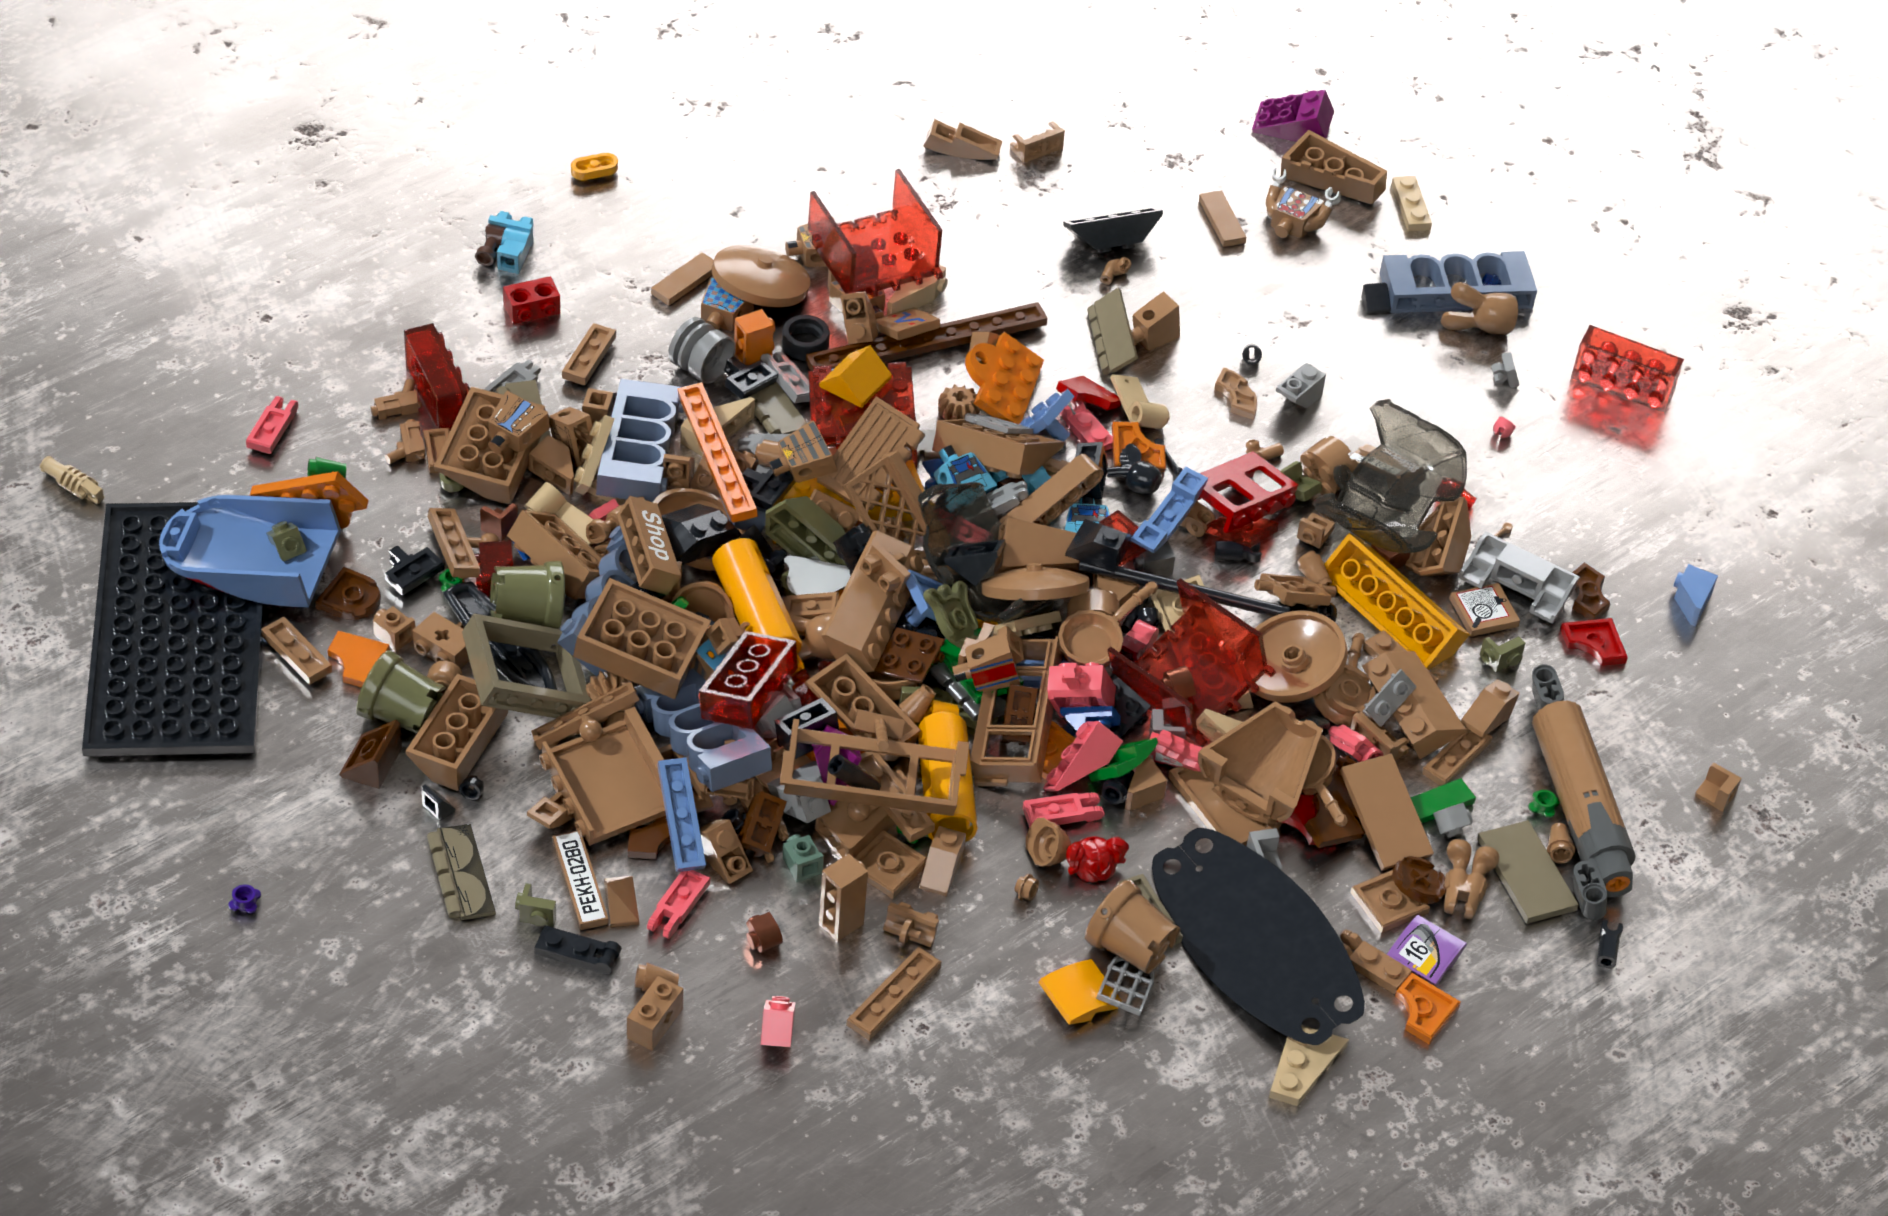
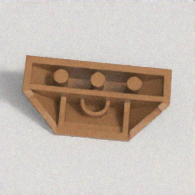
M1465 496L1442 500L1436 506L1437 510L1431 513L1419 526L1413 539L1410 558L1406 561L1405 566L1408 570L1421 576H1442L1460 572L1472 537Z

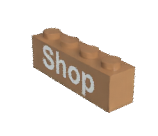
M629 496L617 513V518L639 587L668 595L672 588L678 584L681 574L658 504Z

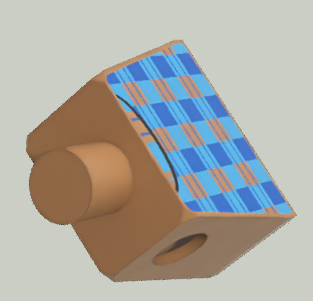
M711 277L701 303V319L714 326L717 330L722 328L734 331L735 318L752 313L754 304L731 295L715 281L714 277Z

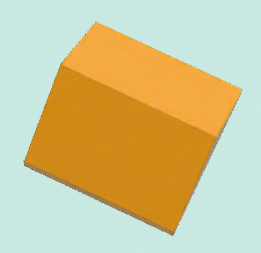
M871 345L850 353L819 383V387L862 408L892 378V374Z

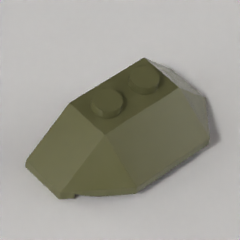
M809 497L785 499L766 510L765 534L791 556L847 566L844 560L838 556L836 547L833 544L834 541L845 534L843 527Z

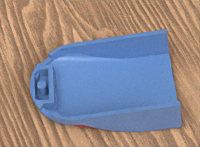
M217 495L198 500V505L187 511H184L182 508L163 528L159 540L160 551L167 566L175 573L239 598L262 604L291 607L310 606L341 532L331 500L242 495ZM283 521L291 522L298 527L307 549L305 553L286 561L280 559L276 547L270 543L266 532L272 530L273 525Z

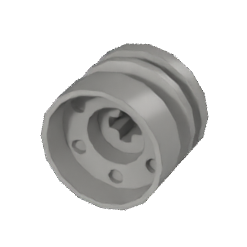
M693 317L684 322L676 331L668 349V357L673 364L680 366L685 371H689L692 376L701 382L710 384L718 380L725 373L726 360L734 356L736 343L733 338L715 329L714 326L706 323L705 320Z

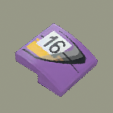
M1417 915L1405 928L1387 955L1411 969L1415 975L1437 987L1449 967H1453L1467 946V943Z

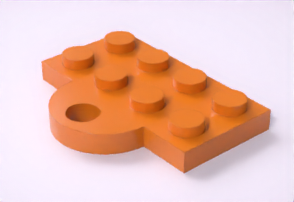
M1006 332L999 336L996 346L988 343L975 345L965 358V365L969 376L980 386L974 404L992 417L1020 424L1044 359ZM976 357H978L981 360L982 364L978 362Z
M338 471L254 485L250 492V496L331 500L341 529L349 526L352 512L366 509L369 501Z

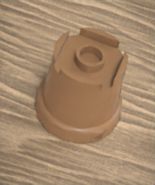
M1126 880L1117 885L1097 908L1087 926L1085 940L1098 949L1105 948L1149 974L1165 959L1164 952L1168 946L1170 948L1174 946L1180 933V927L1175 925L1143 897L1140 888L1131 880ZM1106 908L1108 912L1106 915H1103L1102 910Z

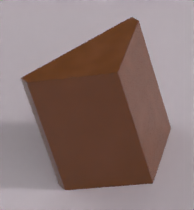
M396 719L362 734L339 775L343 779L380 789L402 750L400 722Z

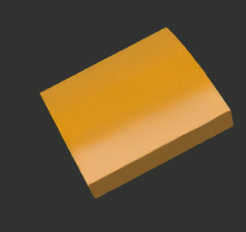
M1092 959L1062 967L1040 978L1038 982L1069 1025L1091 1021L1097 1012L1118 1009L1116 1006L1096 999L1104 980V975ZM1104 985L1101 994L1111 997L1114 989ZM1117 994L1115 1000L1122 1002L1121 998Z

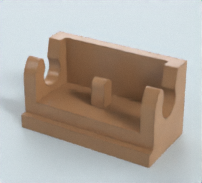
M1054 121L1048 122V125L1053 130L1047 129L1044 133L1033 135L1025 140L1019 134L1012 135L1017 143L1011 142L1010 149L1023 163L1063 149L1065 130L1060 128Z
M1362 711L1353 715L1350 729L1365 736L1384 755L1392 753L1394 760L1397 761L1409 753L1410 748L1406 744L1410 741L1406 737L1397 740L1383 726L1380 727L1372 717L1368 718Z

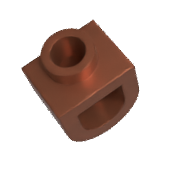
M1187 666L1163 673V679L1160 680L1163 692L1171 697L1172 703H1183L1188 700V697L1196 695L1194 681Z
M770 911L762 915L752 916L746 922L749 929L746 937L752 949H757L761 953L783 943L780 928Z

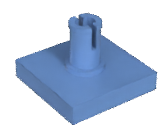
M909 569L908 571L911 575L906 581V585L916 606L906 613L905 617L908 618L907 621L912 626L918 627L926 617L936 621L932 608L924 599V591L929 588L937 590L943 584Z

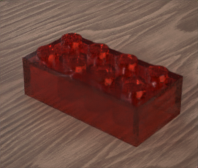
M433 323L404 330L406 368L416 383L415 387L436 429L449 428L451 431L470 390L467 382L463 383L460 367L454 365L450 348L446 349L442 332L437 331Z
M1589 325L1580 342L1571 379L1665 413L1674 395L1684 359Z
M745 631L699 690L701 719L753 729L798 669L796 641Z

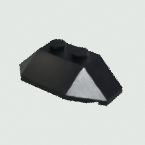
M1151 207L1063 221L1065 228L1089 247L1096 249L1098 252H1110L1112 247L1120 246L1121 249L1135 247V243L1143 242L1163 216V210Z
M699 503L662 515L677 562H682V565L713 555L722 545L736 540L742 535L721 510Z

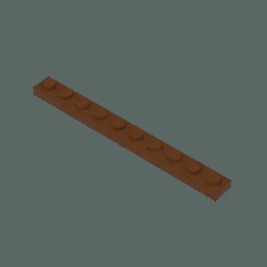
M1039 302L942 323L938 329L902 340L885 336L876 338L872 342L850 344L806 354V363L815 377L834 369L850 353L871 345L884 363L971 343L972 332H992L1001 335L1004 332L1011 334L1046 326L1048 317Z

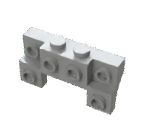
M1485 531L1478 540L1469 559L1460 570L1458 578L1480 589L1491 578L1534 599L1529 610L1530 613L1553 624L1563 610L1565 602L1575 590L1580 576Z

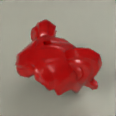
M1097 836L1087 837L1072 843L1066 851V860L1070 865L1068 868L1069 875L1077 873L1078 877L1085 882L1106 881L1110 879L1116 871L1117 864L1125 863L1126 858L1124 856L1129 850L1128 843L1120 837H1112L1106 840Z

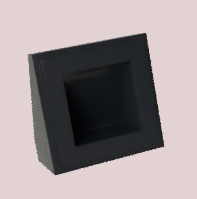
M1387 283L1364 284L1361 299L1367 314L1391 312Z
M426 784L422 786V804L438 820L441 821L456 811V808L438 792Z

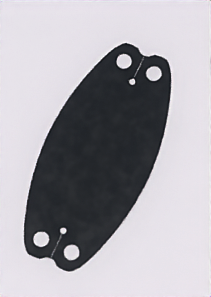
M1196 828L1184 836L1182 844L1175 848H1165L1153 857L1152 872L1156 889L1175 925L1180 927V932L1183 936L1181 941L1183 946L1205 975L1236 1004L1278 1032L1309 1045L1322 1044L1332 1036L1334 1028L1340 1024H1351L1363 1016L1365 1000L1361 984L1339 936L1309 895L1273 863L1231 837L1207 828ZM1203 838L1210 839L1213 843L1212 849L1207 853L1198 852L1195 848L1198 840ZM1170 859L1178 860L1181 863V869L1175 874L1166 873L1163 869L1166 861ZM1202 866L1203 870L1197 872L1196 867ZM1340 996H1348L1353 1001L1352 1008L1344 1012L1338 1011L1334 1006L1335 1000ZM1313 998L1319 999L1318 1004H1313L1311 1001ZM1307 1018H1316L1320 1023V1028L1317 1032L1308 1034L1302 1030V1022Z

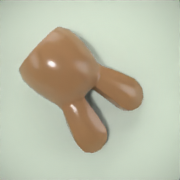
M1462 282L1455 283L1451 287L1452 298L1456 302L1473 308V311L1471 313L1445 312L1441 317V325L1444 328L1455 331L1477 327L1485 332L1496 335H1506L1513 331L1518 318V302L1515 296L1508 293L1481 294L1470 285Z
M832 613L819 615L810 620L790 615L798 635L805 636V639L802 640L801 651L798 653L802 661L809 657L835 659L821 637Z

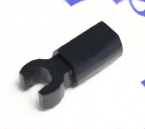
M1216 541L1215 560L1242 561V559H1247L1250 562H1260L1262 554L1259 550L1261 544L1258 541H1251L1247 544L1237 541Z
M1604 919L1600 928L1601 937L1597 964L1600 967L1612 969L1617 962L1619 938L1623 931V924L1619 923L1617 930H1610L1607 927L1608 920Z

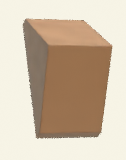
M1150 756L1136 767L1128 789L1125 810H1134L1163 799L1165 796L1167 779Z

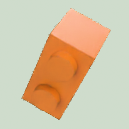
M762 309L735 318L734 341L736 349L734 356L747 366L759 361L763 354L768 353L772 357V352L775 349L773 342L775 324L772 318H768Z

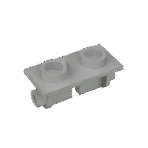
M1400 669L1396 674H1391V678L1368 704H1364L1365 709L1362 712L1368 718L1372 717L1382 727L1417 686Z

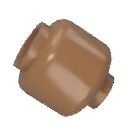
M444 660L434 663L429 668L427 677L445 686L447 690L455 676L463 674L458 665Z

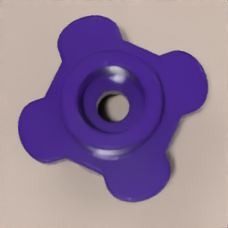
M247 884L237 886L232 890L233 899L228 903L229 909L232 911H246L247 913L255 912L257 910L256 902L261 897V892Z

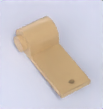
M1111 375L1110 379L1130 422H1138L1139 427L1162 429L1168 423L1170 414L1164 404L1148 401L1138 377Z
M545 482L524 505L526 510L556 514L585 542L592 546L593 543L589 542L586 537V526L594 519L567 502L558 489Z

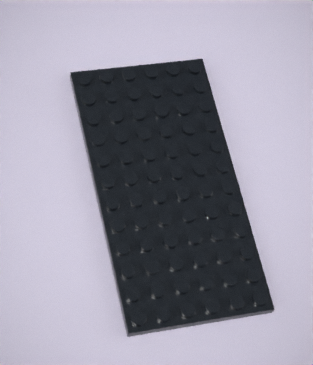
M198 502L106 503L82 743L83 756L255 753L264 604L213 589L175 573L167 566L160 551V535L167 522L182 508L184 511H187L198 505Z

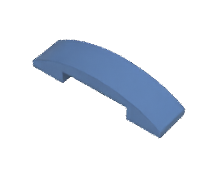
M1185 466L1172 483V489L1150 519L1148 521L1144 520L1131 537V541L1152 553L1160 549L1184 521L1203 491L1208 478Z

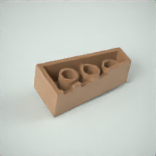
M1310 130L1284 154L1281 160L1280 177L1283 176L1285 169L1286 179L1325 191L1332 187L1333 193L1337 194L1339 191L1342 196L1373 204L1386 190L1387 170Z

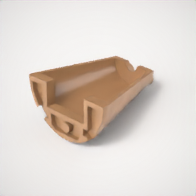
M1276 701L1198 752L1200 770L1204 778L1209 777L1213 782L1214 787L1212 790L1237 812L1264 823H1270L1271 820H1277L1279 823L1283 822L1296 809L1323 730L1313 721L1307 719L1305 721L1297 720L1291 708L1283 706Z

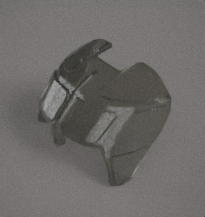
M1391 399L1377 400L1369 409L1375 419L1381 445L1370 452L1353 472L1346 465H1337L1334 468L1333 477L1341 489L1337 501L1334 493H1328L1319 496L1312 504L1322 516L1330 521L1337 522L1348 531L1378 548L1396 553L1421 552L1430 547L1438 536L1435 531L1418 530L1432 504L1436 501L1457 500L1465 487L1467 479L1466 451L1456 438L1437 425L1392 403ZM1381 504H1383V505H1385V506H1387V507H1390V508H1394V509H1397V510L1405 511V513L1399 512V511H1395V510H1392V509H1389V508H1385V507H1383Z
M978 482L957 485L955 483L931 486L918 496L919 507L926 524L923 547L927 561L937 579L943 582V584H948L951 590L952 585L957 581H963L967 585L968 601L977 619L1003 624L1008 621L1050 613L1063 605V598L1049 600H1022V598L1018 600H1003L984 596L982 594L981 581L994 575L995 562L977 586H974L945 564L944 558L953 545L998 540L1001 522L989 503L983 484Z

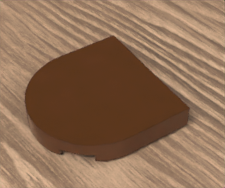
M343 567L315 601L317 609L339 618L358 620L370 616L378 609L381 595L375 580Z

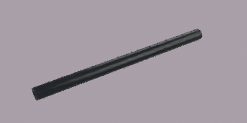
M1082 561L1079 564V570L1143 586H1146L1148 582H1155L1160 590L1271 617L1289 612L1290 609L1287 606L1118 566L1115 573Z

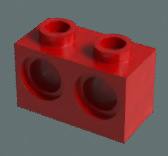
M551 276L503 286L504 307L512 324L561 314L560 294Z

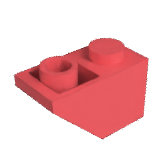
M773 996L772 1000H766L763 1011L761 1045L791 1047L796 1002H789L790 998L783 996Z

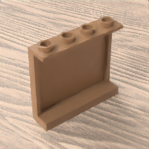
M635 707L624 711L623 721L602 728L601 736L595 741L590 742L579 737L553 748H549L546 741L542 742V754L539 755L541 765L545 771H550L552 775L551 782L557 793L561 792L564 798V808L567 809L568 815L573 814L576 820V830L580 837H585L589 846L666 816L657 767L658 761L664 759Z

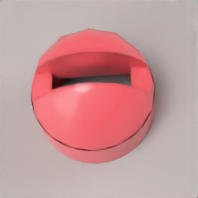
M1498 417L1494 423L1493 431L1495 435L1501 432L1500 438H1507L1513 433L1516 426L1508 419Z

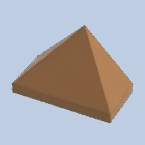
M633 876L604 878L610 928L639 925Z

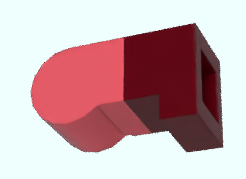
M1140 619L1137 620L1131 631L1123 637L1121 651L1114 658V661L1135 671L1155 644L1159 629ZM1125 652L1133 654L1132 660L1127 659L1123 654Z

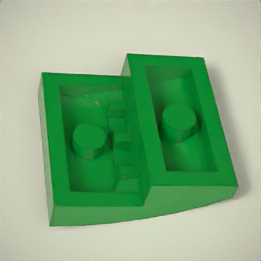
M1157 738L1131 742L1120 746L1109 764L1088 774L1091 782L1120 777L1130 772L1151 754L1158 744Z

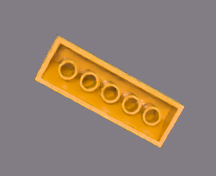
M1348 533L1324 563L1332 581L1330 586H1335L1336 592L1376 628L1388 633L1405 650L1415 651L1428 670L1453 656L1470 636L1463 627L1362 538Z

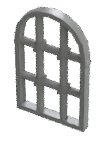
M965 414L964 420L1007 434H1033L1032 428L981 414Z
M1117 956L1107 966L1108 970L1096 999L1140 1016L1149 991L1154 985L1155 973L1154 971L1149 973V980L1142 977L1143 971L1140 969L1135 974L1126 971L1129 966L1127 961H1125L1123 967L1114 966L1115 963L1125 961ZM1111 970L1120 973L1117 982L1107 981ZM1124 976L1135 979L1132 988L1128 989L1120 986ZM1141 981L1149 984L1145 995L1135 992ZM1104 985L1114 988L1111 997L1101 994ZM1122 991L1129 994L1126 1004L1115 1000L1118 992ZM1137 997L1143 1000L1140 1009L1130 1006L1133 998Z

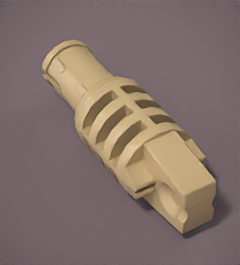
M47 456L42 460L40 470L55 478L60 487L80 499L86 498L97 505L104 499L102 488L90 476H87L71 465L64 466L51 456Z

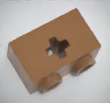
M435 611L412 630L413 647L420 655L427 656L435 662L444 660L453 662L460 669L470 662L462 634L463 628Z
M657 976L627 1017V1039L653 1051L683 1010V988Z

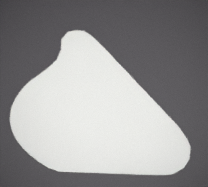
M787 556L784 558V562L789 567L787 586L795 595L835 592L845 587L851 577L850 570L844 565L798 556Z

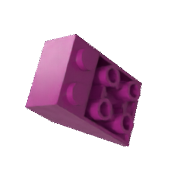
M1326 89L1312 90L1297 95L1290 94L1286 97L1275 99L1268 98L1260 102L1252 132L1297 142L1310 130L1326 139L1335 111Z

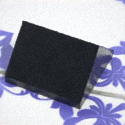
M1005 539L953 545L944 558L945 564L974 586H977L1005 547Z

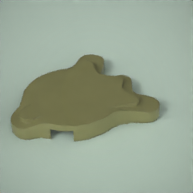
M963 581L954 583L952 590L948 584H943L937 590L929 588L924 591V599L932 608L942 634L950 643L962 649L966 637L977 640L974 630L979 628L978 621L969 604L968 588Z

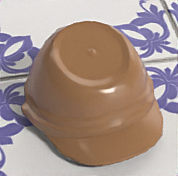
M1037 818L1030 826L1026 836V848L1035 865L1048 867L1057 865L1066 859L1067 848L1071 845L1067 833L1056 823L1050 822L1045 818Z

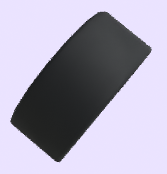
M798 315L785 322L782 328V348L790 357L806 361V354L828 350L829 327L822 319L811 315ZM800 333H809L817 336L819 339L814 342L804 343L792 337Z

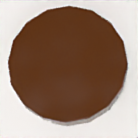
M1413 856L1404 857L1393 868L1392 878L1395 885L1410 899L1420 903L1433 904L1439 902L1446 893L1444 874L1441 871L1438 874L1433 869L1435 866L1425 859Z

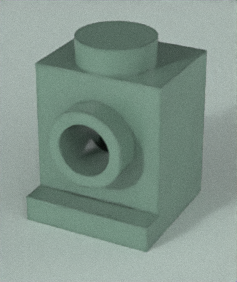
M796 834L789 837L786 843H783L782 858L796 883L822 874L824 856L822 852L818 851L810 835L801 837V835Z

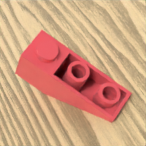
M1099 721L1083 723L1076 732L1077 737L1072 745H1069L1061 755L1062 760L1058 766L1047 775V783L1043 789L1045 791H1059L1109 764L1123 740Z

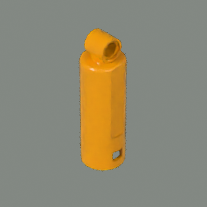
M740 538L722 545L713 555L712 563L726 594L733 604V610L740 625L743 622H749L750 625L745 629L746 633L756 635L749 643L753 647L752 652L755 659L760 665L768 667L772 676L779 683H782L804 669L803 662L798 655L801 651L802 641L756 542L749 538Z
M933 699L918 727L920 729L918 735L919 745L956 749L958 741L969 742L967 725L965 720L959 715L958 705ZM970 750L968 751L966 776H960L957 807L954 816L926 813L935 824L934 832L928 834L931 840L934 839L939 826L966 833L965 842L971 840L976 835L978 825ZM920 759L924 797L948 800L952 763Z

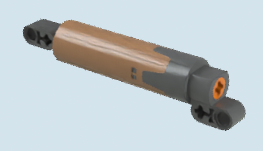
M1542 664L1536 666L1532 671V692L1539 710L1533 717L1532 725L1581 862L1577 863L1573 869V887L1582 914L1587 919L1599 920L1606 915L1607 897H1618L1632 890L1633 872L1631 866L1635 861L1636 855L1581 706L1576 704V702L1564 701V691L1556 670L1550 665Z

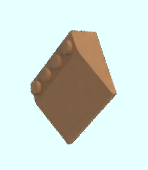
M471 386L434 465V470L487 499L511 505L528 467L529 453L538 445L541 436L522 452H516L509 447H506L501 454L493 452L488 445L492 440L489 435L488 422L503 395ZM530 402V403H532V404H534V405L540 407L541 409L545 410V406H544V405H540V404H536V403Z
M964 419L937 421L932 451L939 452L941 449L952 445L958 457L970 452L974 453L981 464L985 465L987 471L1000 472V470L1007 472L1006 476L1020 479L1022 475L1033 474L1063 448L1064 442L1034 433L1007 434L968 422Z
M609 578L577 636L573 657L667 697L676 699L697 655L696 650L701 646L711 620Z

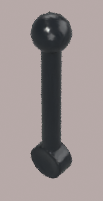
M1157 438L1154 440V443L1164 445V440ZM1165 448V457L1174 469V475L1178 477L1183 469L1177 466Z

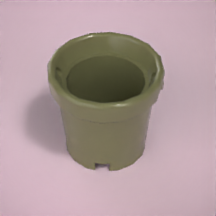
M547 561L544 565L494 567L496 573L492 574L490 603L496 604V610H490L491 617L555 629L560 628L565 599V575L561 561Z
M387 650L378 658L367 675L358 696L356 714L370 720L377 718L388 723L397 719L400 722L401 728L417 734L443 696V693H440V691L446 690V687L405 664L401 656Z

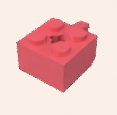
M1091 662L1086 663L1085 666H1079L1077 663H1061L1058 666H1049L1048 700L1060 718H1064L1060 713V707H1114L1116 686L1103 665Z

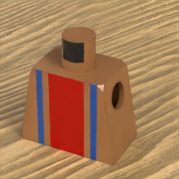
M1006 632L967 646L965 648L967 663L952 666L956 682L972 678L976 691L979 692L1006 688L1010 684L1021 685Z

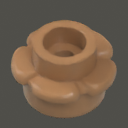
M1032 874L1019 877L1015 885L1018 899L1021 901L1023 898L1029 901L1033 900L1039 888V880L1033 878Z

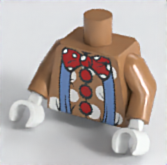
M1277 167L1273 168L1272 180L1274 182L1269 187L1265 205L1268 216L1272 218L1271 226L1275 228L1276 235L1285 238L1290 234L1302 238L1306 233L1322 228L1333 210L1331 209L1332 205H1337L1341 201L1339 191L1335 197L1330 198L1333 189L1329 187L1325 191L1327 199L1325 203L1324 200L1285 185L1280 188V184L1286 180V170L1284 169L1282 177H1276Z

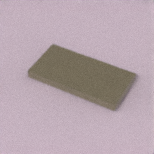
M1529 820L1478 833L1477 840L1481 847L1489 846L1499 853V863L1494 869L1526 924L1577 911L1579 904Z

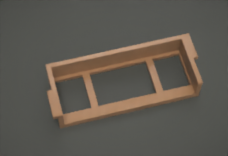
M1058 636L1055 639H1022L1024 660H1045L1044 666H1016L1018 676H1042L1034 725H991L998 689L983 691L970 758L974 774V786H1007L1008 782L1041 783L1054 709L1048 700L1047 692L1049 666L1061 664L1063 656ZM989 735H1032L1028 758L986 757Z
M799 719L793 720L789 751L784 750L779 783L784 785V794L954 816L957 807L960 776H966L969 742L958 741L956 749L889 741V749L882 752L878 749L877 739L798 728ZM797 742L831 747L829 762L835 755H839L840 748L910 757L906 794L835 785L836 777L829 772L826 783L793 779ZM918 759L952 763L948 800L914 795Z

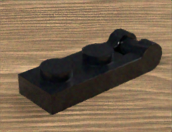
M545 925L534 947V954L607 975L612 972L615 965L614 959L619 957L622 948L614 941L602 942Z

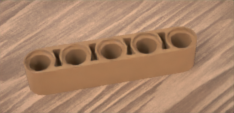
M1086 454L1078 455L1018 506L996 522L990 530L992 539L994 541L998 540L999 526L1007 517L1045 526L1049 525L1101 481L1104 475L1103 470Z

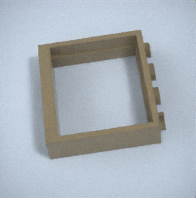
M475 613L463 629L462 634L482 706L558 718L591 701L586 692V681L580 662L557 643L562 634L560 629ZM489 641L554 652L566 692L499 680Z

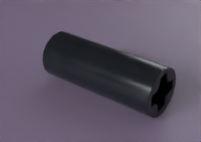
M835 755L830 760L828 772L851 787L880 790L881 781L877 777L842 755Z

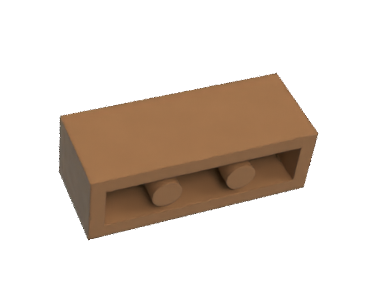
M850 854L845 855L822 870L819 925L837 942L864 925L868 871L861 861H857Z

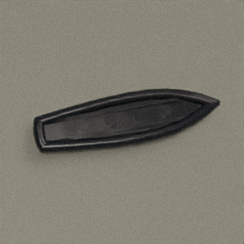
M471 581L456 584L443 593L444 598L464 628L474 613L491 616L490 610H496V604L490 603V598ZM489 641L496 669L510 682L557 690L552 671L538 649Z

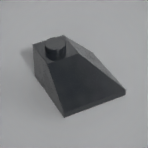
M1085 519L1066 550L1065 556L1115 573L1132 543L1131 537L1133 535Z

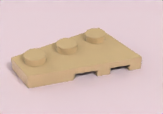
M1301 1025L1305 1033L1312 1034L1318 1031ZM1332 1034L1328 1040L1320 1045H1309L1287 1037L1269 1098L1298 1106L1315 1086L1318 1078L1333 1064L1337 1055L1344 1051L1349 1039Z

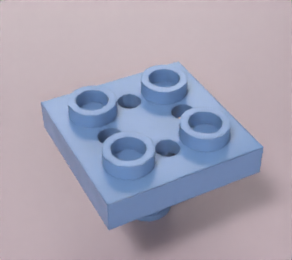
M1068 389L1061 394L1055 392L1045 403L1041 401L1031 410L1033 413L1032 417H1026L1019 425L1032 428L1034 434L1045 429L1054 439L1065 441L1070 436V432L1062 426L1056 417L1075 396Z

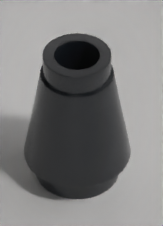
M1131 770L1120 777L1106 780L1102 786L1104 799L1111 804L1124 802L1127 799L1128 789L1135 772Z

